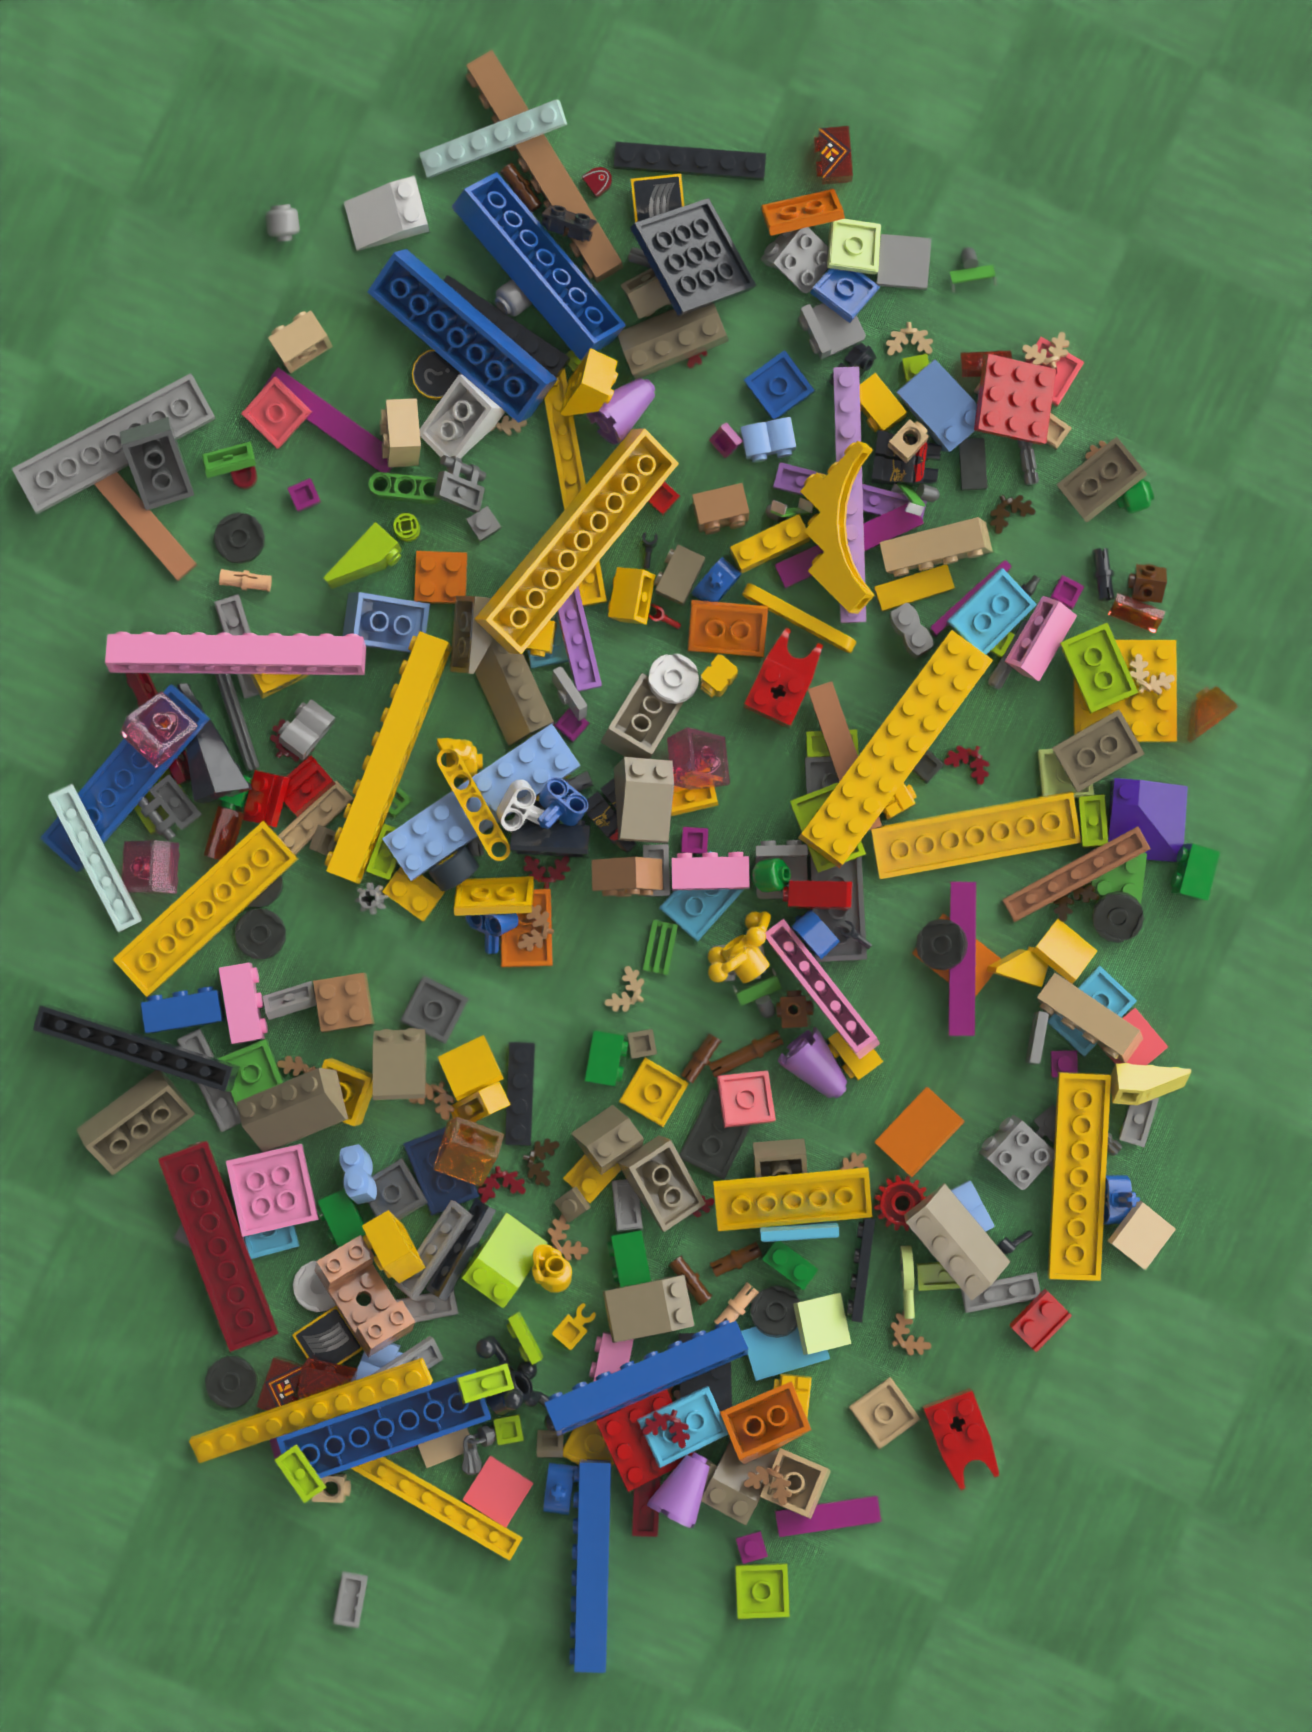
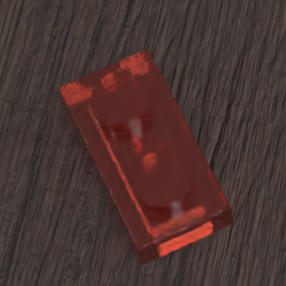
M1011 351L960 353L962 377H981L984 355L992 354L1012 359Z
M1117 593L1108 615L1156 633L1163 620L1165 611Z
M218 806L205 848V856L221 860L235 847L244 813Z

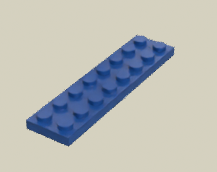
M169 685L78 793L103 844L210 719L174 685ZM174 712L178 715V727L168 740L164 735L158 734L157 728L152 724L162 714ZM57 817L40 838L76 872H80L84 865L59 817Z

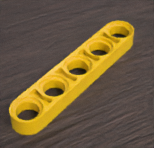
M747 583L742 592V596L760 606H768V611L842 651L851 653L857 643L850 636L751 583Z
M452 748L441 750L437 756L438 766L488 855L496 861L505 860L510 854V845L460 755ZM451 752L455 755L456 762L452 767H445L442 764L441 757L443 754ZM458 775H465L468 778L469 784L463 790H459L454 786V779ZM472 797L478 798L481 801L480 810L477 812L469 811L466 806L468 799ZM485 819L492 821L494 825L493 832L488 835L482 834L479 830L480 822ZM496 842H502L506 845L507 850L502 857L494 856L491 851L493 844Z

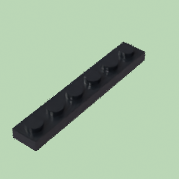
M616 142L614 169L764 181L766 153Z
M449 275L443 280L556 378L559 377L570 362V357Z

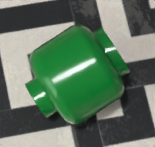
M1141 479L1117 498L1118 508H1124L1128 514L1148 509L1151 506V501L1154 500V493L1150 482Z
M764 859L757 862L752 870L751 878L753 884L761 892H778L788 885L791 871L782 859Z

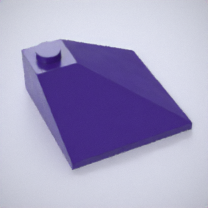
M1112 779L1107 829L1108 842L1139 826L1151 848L1145 852L1147 853L1146 860L1178 862L1177 854L1179 849L1183 847L1185 837L1188 786L1135 779Z

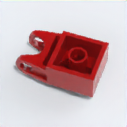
M786 628L767 655L744 703V708L790 729L811 685L823 645L817 643L816 647L807 657L795 658L787 649L791 630ZM778 688L782 689V693L785 696H779L778 699L773 698L774 693H771V691Z
M971 1388L922 1406L940 1455L960 1491L966 1489L963 1472L965 1466L970 1461L980 1460L984 1462L990 1469L994 1478L999 1477L992 1440ZM956 1416L959 1420L963 1419V1423L960 1424L958 1429L950 1427V1424L953 1423V1418Z

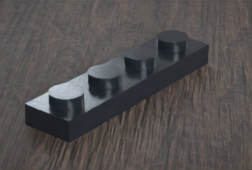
M509 1042L507 1099L510 1105L507 1106L505 1145L531 1146L535 1043Z
M478 1199L474 1200L468 1211L473 1217L426 1287V1290L444 1301H447L450 1293L454 1290L456 1282L466 1268L472 1253L479 1245L482 1235L496 1212L495 1209Z
M864 1218L863 1223L858 1222L857 1238H861L860 1248H855L853 1263L858 1264L857 1274L851 1275L850 1289H854L853 1300L848 1299L847 1315H851V1321L862 1323L875 1226V1219Z

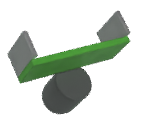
M971 247L964 248L961 252V258L965 269L950 271V283L953 293H955L954 283L992 277L996 286V274L993 265L977 267L979 263L975 250Z
M901 483L894 484L891 490L892 492L906 495L910 502L905 511L921 516L925 507V503L922 500L935 502L940 496L937 488L925 484H920L916 492L911 486Z
M800 498L798 507L787 508V505L773 500L772 504L766 507L765 513L768 518L781 523L788 516H796L798 514L809 515L812 513L814 505L810 501Z
M772 969L773 977L737 992L733 985L740 1005L743 1006L756 1000L759 1012L764 1018H771L775 1014L774 1005L768 994L782 989L774 969Z

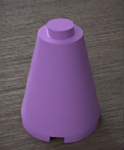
M637 378L615 389L608 404L604 403L598 412L586 413L587 418L591 424L597 423L600 427L597 432L606 441L613 445L619 444L655 398V387L648 379Z
M813 1027V1033L808 1029L787 1046L790 1051L786 1056L783 1053L779 1056L778 1062L781 1066L827 1098H832L833 1096L838 1098L846 1091L845 1085L847 1080L822 1034L816 1027Z
M695 1452L692 1456L686 1455L649 1499L647 1506L659 1513L661 1511L668 1518L693 1529L696 1524L710 1468L706 1464L708 1459Z

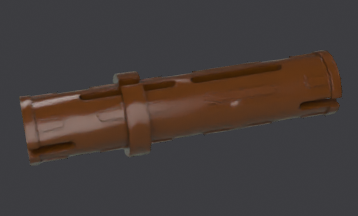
M775 1030V1032L759 1040H756V1038L751 1040L752 1043L708 1065L714 1077L717 1078V1076L758 1056L759 1058L764 1057V1053L784 1045L782 1038H779L778 1030Z

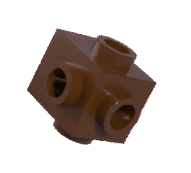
M1136 564L1134 573L1129 574L1127 588L1131 589L1132 599L1141 602L1162 603L1167 585V569L1156 567L1152 564Z
M802 990L786 991L787 995L780 997V1002L776 1004L777 1017L782 1018V1028L810 1026V1015H814V1002L809 1000V994H802ZM793 1005L798 1007V1012L793 1010Z

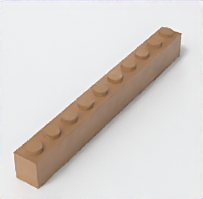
M493 50L466 65L468 74L465 77L472 88L477 87L481 93L478 98L485 110L490 108L494 116L491 119L494 124L529 110ZM544 134L509 147L511 152L515 150L520 157L517 159V162L524 173L528 171L533 178L530 183L537 194L542 193L546 201L543 204L546 209L550 205H560L565 207L567 211L576 214L583 213L588 215L590 219L596 220ZM597 222L590 230L593 232L590 242H581L569 237L572 242L569 244V247L576 258L579 256L585 263L582 268L589 279L593 277L596 283H599L621 270L623 265ZM568 227L565 228V233L562 235L563 237L566 235L568 236Z

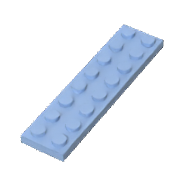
M550 724L473 776L472 779L498 823L500 821L496 815L497 808L512 782L520 779L527 781L537 797L549 779L553 777L563 779L581 766L553 724ZM467 780L462 785L457 787V789H465L468 786L469 781ZM528 790L519 791L517 798L525 797ZM451 791L382 839L410 881H413L478 837L454 792ZM476 797L468 799L466 803L467 809L471 812H477L481 808V801ZM509 812V813L505 816V818H506L507 816H509L510 814H512L513 812ZM485 819L480 822L479 830L481 833H484L494 825L492 821Z

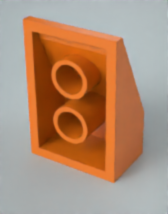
M792 1381L720 1412L737 1456L743 1464L767 1455L812 1430Z

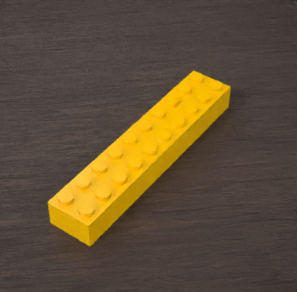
M645 428L632 429L474 620L508 653L522 654L679 463Z
M951 630L798 838L840 868L993 660Z
M419 631L418 636L412 637L408 648L411 651L408 660L404 659L399 671L401 680L399 684H394L390 694V698H392L390 708L385 707L380 720L383 722L380 732L376 731L371 743L374 746L371 756L367 755L362 766V770L365 771L362 780L357 779L353 794L356 796L353 803H348L343 817L346 818L343 828L339 827L334 838V841L337 842L334 852L329 851L325 861V865L328 867L327 872L361 884L397 787L452 647L449 642Z

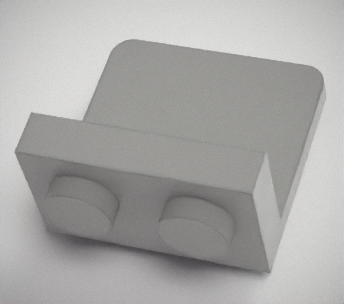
M807 227L781 233L774 242L766 247L765 254L760 259L766 266L777 268L802 293H808L828 269V246Z
M824 303L814 308L808 304L800 310L799 323L803 331H808L811 338L809 340L811 349L814 354H819L821 360L865 339V332L857 316L849 323Z
M802 840L786 841V845H776V841H761V846H756V864L760 860L779 858L787 864L791 871L789 881H807L808 848L807 845H802ZM756 887L759 899L783 898V890L766 893L761 892Z
M1012 1115L1000 1124V1130L994 1136L984 1141L979 1153L996 1166L1019 1189L1025 1190L1053 1160L1054 1150L1025 1122Z

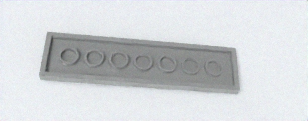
M190 373L17 465L12 470L35 513L39 514L129 466L121 444V431L169 417L175 437L179 439L216 418Z

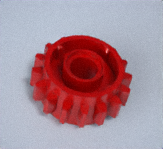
M895 1175V1182L887 1178V1186L878 1187L882 1193L881 1195L874 1196L875 1199L879 1200V1204L875 1205L874 1209L881 1210L882 1213L878 1215L879 1219H887L885 1226L888 1227L891 1223H894V1230L898 1231L901 1225L905 1231H909L904 1215L927 1197L923 1195L927 1189L926 1187H917L919 1184L918 1179L911 1183L910 1176L906 1175L904 1181H901L900 1176ZM899 1196H906L909 1200V1206L905 1210H898L895 1206V1200Z

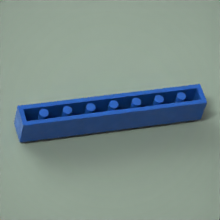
M723 1321L717 1324L713 1331L708 1333L705 1330L691 1336L692 1340L682 1343V1341L674 1342L664 1352H651L643 1357V1361L636 1364L634 1361L625 1363L620 1366L619 1371L612 1374L610 1371L598 1375L596 1381L592 1383L581 1382L573 1386V1391L564 1395L562 1392H558L549 1396L548 1401L544 1404L557 1436L747 1355L749 1349L737 1322Z
M580 1459L579 1466L574 1467V1482H579V1492H574L573 1507L578 1508V1518H573V1534H578V1544H573L572 1560H577V1570H572V1586H576V1596H571V1612H576V1622H571L570 1638H575V1648H570V1664H575L574 1672L606 1673L611 1460Z

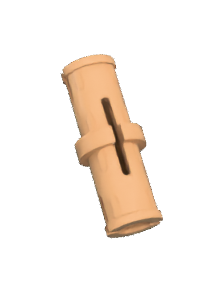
M221 569L219 585L240 587L245 591L247 589H256L270 592L272 576L252 574L247 570L236 572Z
M746 1282L736 1297L727 1302L729 1305L714 1322L719 1324L725 1321L726 1318L730 1323L734 1322L740 1314L744 1315L746 1312L744 1309L759 1291L753 1288L746 1295L753 1287Z

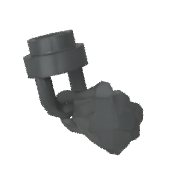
M481 1426L476 1434H470L464 1438L462 1470L465 1474L475 1475L482 1469V1461L478 1454L477 1444L481 1443L483 1447H487L496 1441V1432L492 1426ZM468 1443L472 1444L473 1448L468 1449Z

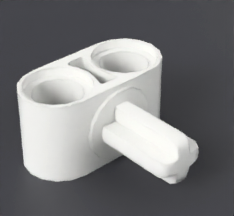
M520 779L512 782L497 808V818L503 828L508 831L519 829L525 819L539 824L537 821L538 817L544 812V810L534 806L536 794L525 780ZM528 790L525 797L517 798L519 791ZM509 812H515V817L512 820H504Z

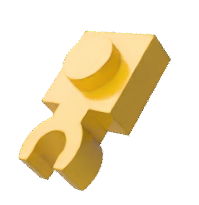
M582 1303L577 1308V1316L575 1318L568 1314L552 1332V1335L569 1350H572L587 1333L588 1330L583 1324L591 1322L596 1316L595 1312L589 1317L582 1315V1309L586 1306L585 1303Z

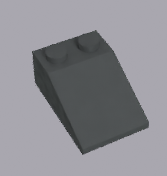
M169 417L120 432L121 444L146 510L194 496V491Z

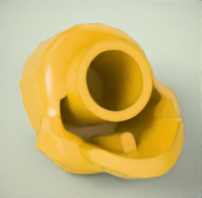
M437 738V746L440 751L445 748L456 750L471 777L478 774V769H483V754H477V748L472 745L471 741L466 739ZM451 752L446 753L447 767H452L456 762V757ZM465 775L456 776L457 778H467Z
M545 1244L536 1246L533 1251L534 1264L532 1267V1275L535 1282L541 1284L544 1289L552 1293L564 1291L569 1287L572 1280L570 1263L562 1257L559 1250L552 1248V1246Z

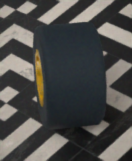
M463 846L429 869V874L441 891H447L474 874L479 868V864L469 849Z

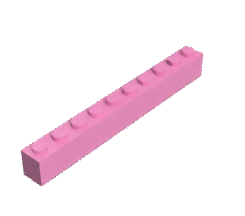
M117 632L107 635L105 664L110 673L364 675L366 645L364 638L356 634L333 636L325 633L319 636H308L303 633H297L293 636H283L279 633H270L268 636H258L254 633H244L243 635H231L229 633L206 635L201 632H195L192 635H181L177 632H169L166 635H156L152 632H142L141 634Z

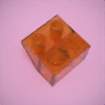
M460 1117L448 1121L433 1170L477 1186H482L497 1160L504 1134Z

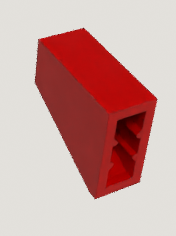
M789 881L788 886L783 889V902H788L787 908L850 910L851 881Z

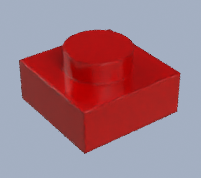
M664 481L648 500V503L661 515H664L676 503L680 495Z

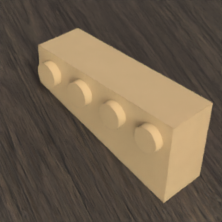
M979 517L880 542L886 572L894 574V577L907 575L909 570L918 568L919 571L933 568V565L951 564L958 562L959 559L975 558L993 552L987 524Z
M1056 973L1053 974L1037 997L1041 1003L1039 1007L1051 1016L1054 1013L1062 1018L1061 1022L1071 1030H1074V1028L1078 1029L1083 1033V1038L1094 1045L1097 1043L1103 1047V1051L1114 1059L1118 1058L1122 1062L1127 1063L1143 1040L1139 1029Z

